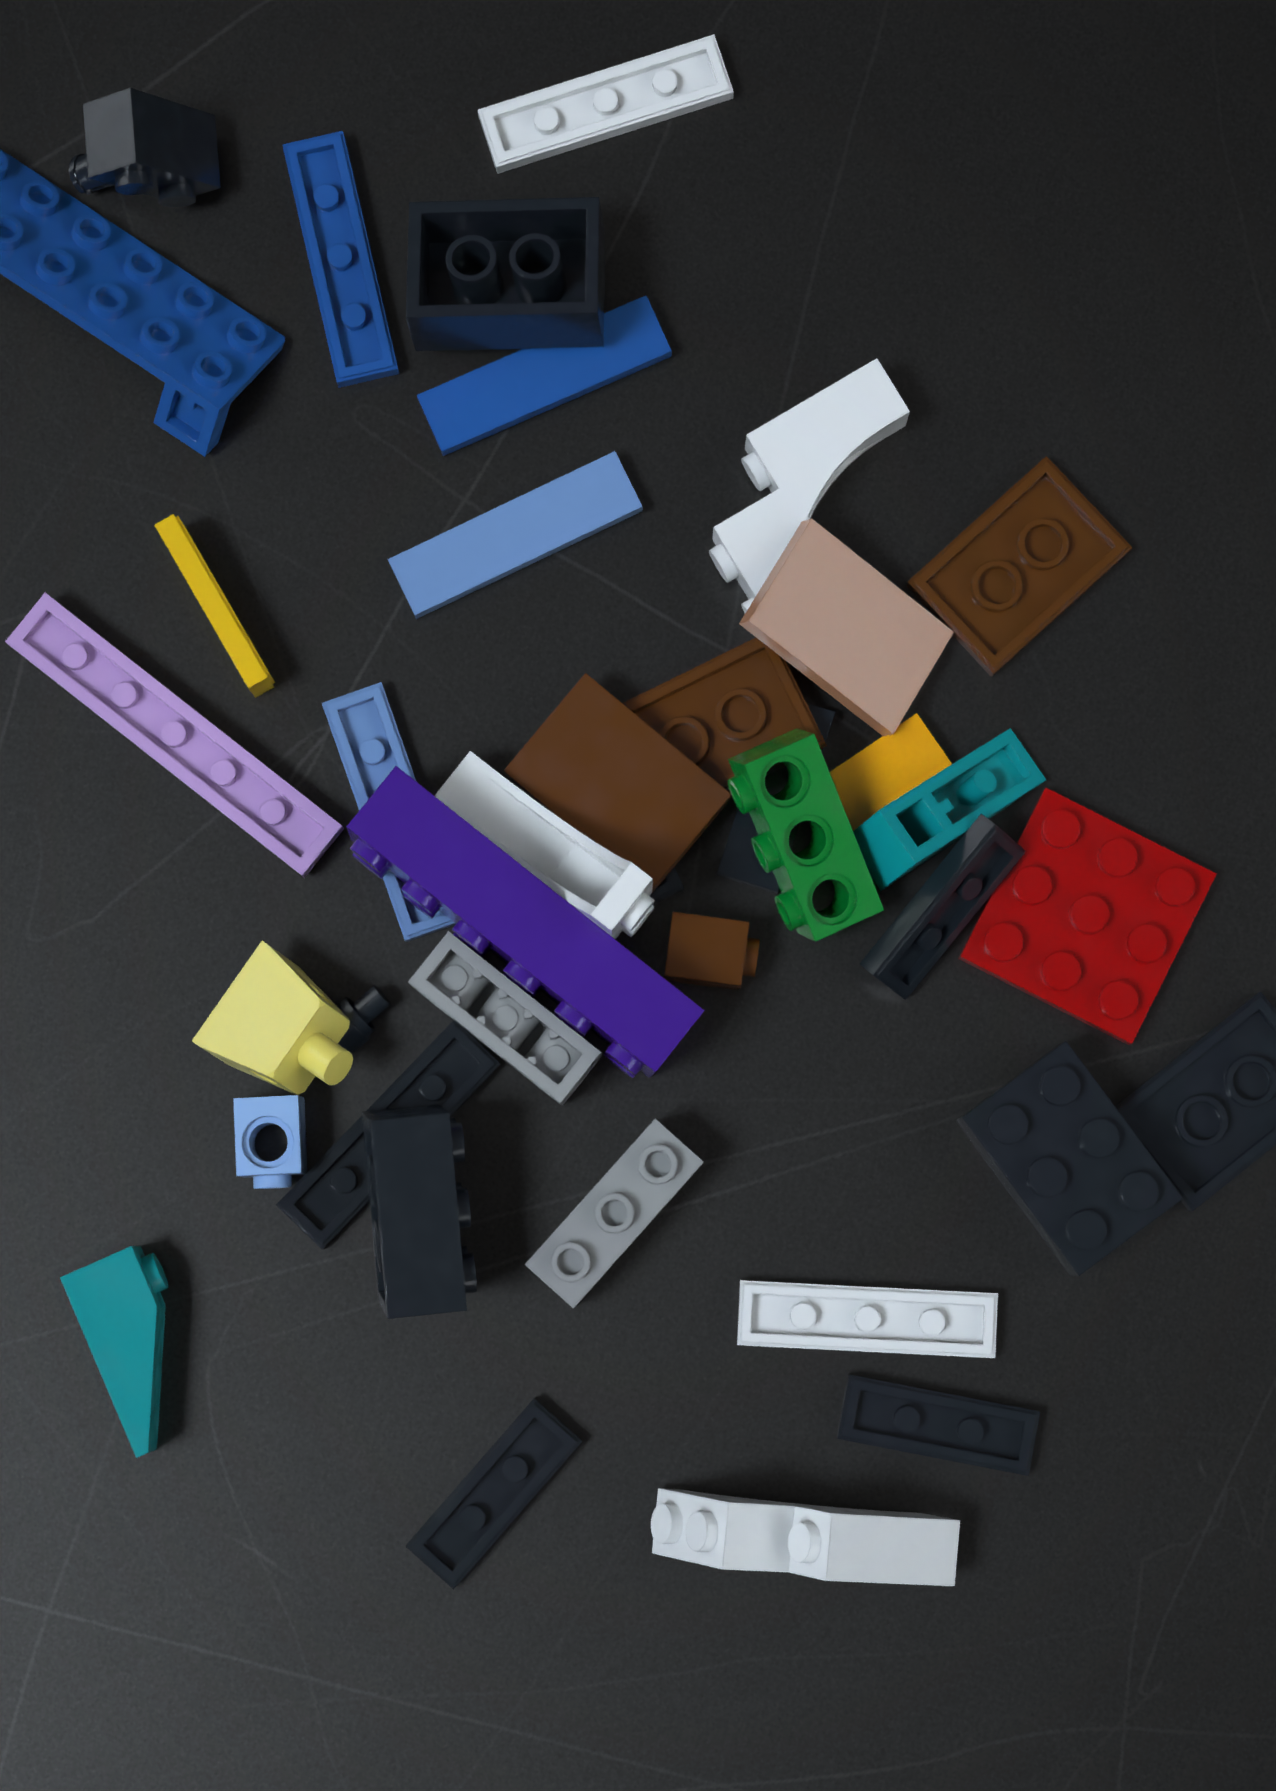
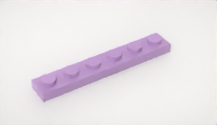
M44 593L5 641L11 648L304 878L344 830L343 826L48 594Z

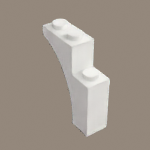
M877 358L746 435L745 450L748 455L741 458L742 464L755 487L759 491L768 487L771 494L714 526L712 540L716 546L709 550V554L723 579L729 583L736 578L749 599L741 604L744 613L750 607L800 523L811 518L819 501L831 484L865 451L906 426L910 411Z
M471 751L436 793V798L614 939L618 937L621 931L632 937L653 911L655 900L650 897L653 878L632 862L617 856L573 828Z
M658 1488L657 1505L651 1518L653 1554L722 1570L789 1572L824 1581L955 1586L960 1520L924 1513L816 1506Z

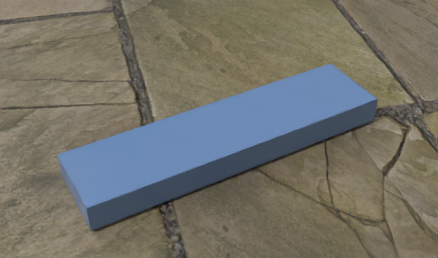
M614 451L393 556L388 561L415 618L418 619L643 511V507Z
M381 682L322 703L359 810L395 766L416 781ZM388 871L383 877L406 942L456 925L455 922L440 911L431 919L402 896L404 892L401 888L405 883L392 872Z

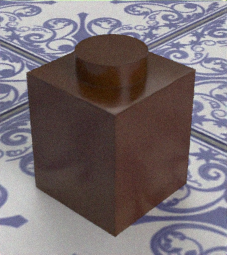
M673 912L664 979L672 982L740 990L742 975L755 977L760 939L748 938L749 922Z

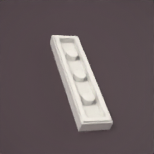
M710 35L478 109V117L497 174L731 100L733 99L734 91L715 35Z
M740 1280L737 1345L995 1358L998 1293Z

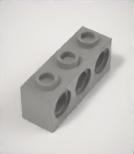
M449 931L408 981L415 990L561 1106L566 1103L602 1057L601 1052Z
M654 1119L525 1265L572 1308H575L704 1162L658 1120Z

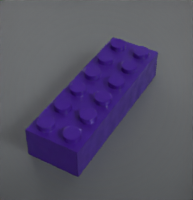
M397 766L393 768L346 826L350 839L353 842L350 850L354 852L352 856L380 879L388 871L392 872L405 883L401 888L404 892L402 896L432 919L438 911L444 913L456 924L452 928L453 935L482 958L488 951L496 955L507 964L503 969L504 976L532 998L540 990L558 1005L553 1014L584 1038L590 1030L608 1044L609 1047L603 1056L629 1077L634 1078L641 1071L650 1078L705 1011Z

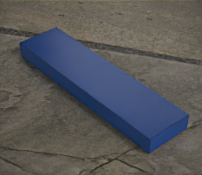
M343 131L282 144L338 388L399 374Z
M645 295L604 313V347L521 349L417 395V399L442 455L445 456L672 357V351Z

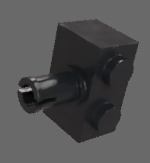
M128 88L83 104L86 154L74 156L69 163L70 179L80 193L86 192V195H90L98 190L114 185L116 192L120 194H145L158 198V203L162 206L183 207L195 203L196 195L221 188L215 115L133 88Z

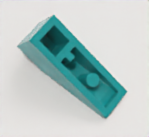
M1011 728L884 806L853 831L869 873L880 891L961 839L980 814L990 819L1046 781V778Z
M130 1246L64 1275L60 1279L135 1457L138 1458L157 1449L166 1309L161 1291L169 1288L156 1255L151 1253L145 1256L141 1246Z

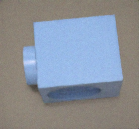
M288 1095L233 1098L236 1176L244 1178L253 1177V1189L292 1187V1175L307 1173L304 1097ZM278 1125L287 1135V1149L279 1159L266 1162L259 1157L255 1150V1138L264 1127Z

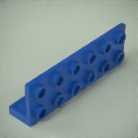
M0 149V274L163 381L165 384L153 423L205 457L219 443L231 403L283 349L285 337Z

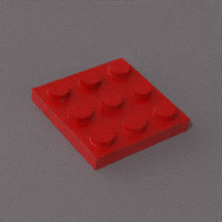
M1045 788L1017 841V844L1026 852L988 898L958 959L1130 1045L1133 1043L1217 873Z

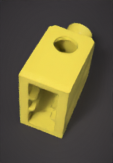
M261 941L192 1040L196 1045L227 1065L295 1095L305 1092L315 1076L328 1085L338 1084L347 1076L353 1063L352 1054L338 1044L349 1029V1018L340 1011L299 966L264 941Z

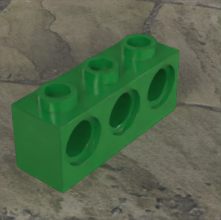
M796 728L728 759L734 773V777L728 779L730 793L742 814L750 813L758 833L757 836L751 838L753 850L766 873L773 871L781 890V894L775 896V903L784 924L790 931L796 929L798 934L816 942L884 911L814 733ZM783 762L788 770L787 784L779 793L770 795L765 786L766 774L774 764ZM807 821L812 832L810 843L801 852L793 853L789 846L790 832L798 823ZM831 880L835 889L834 898L827 908L816 911L812 903L813 892L821 882Z

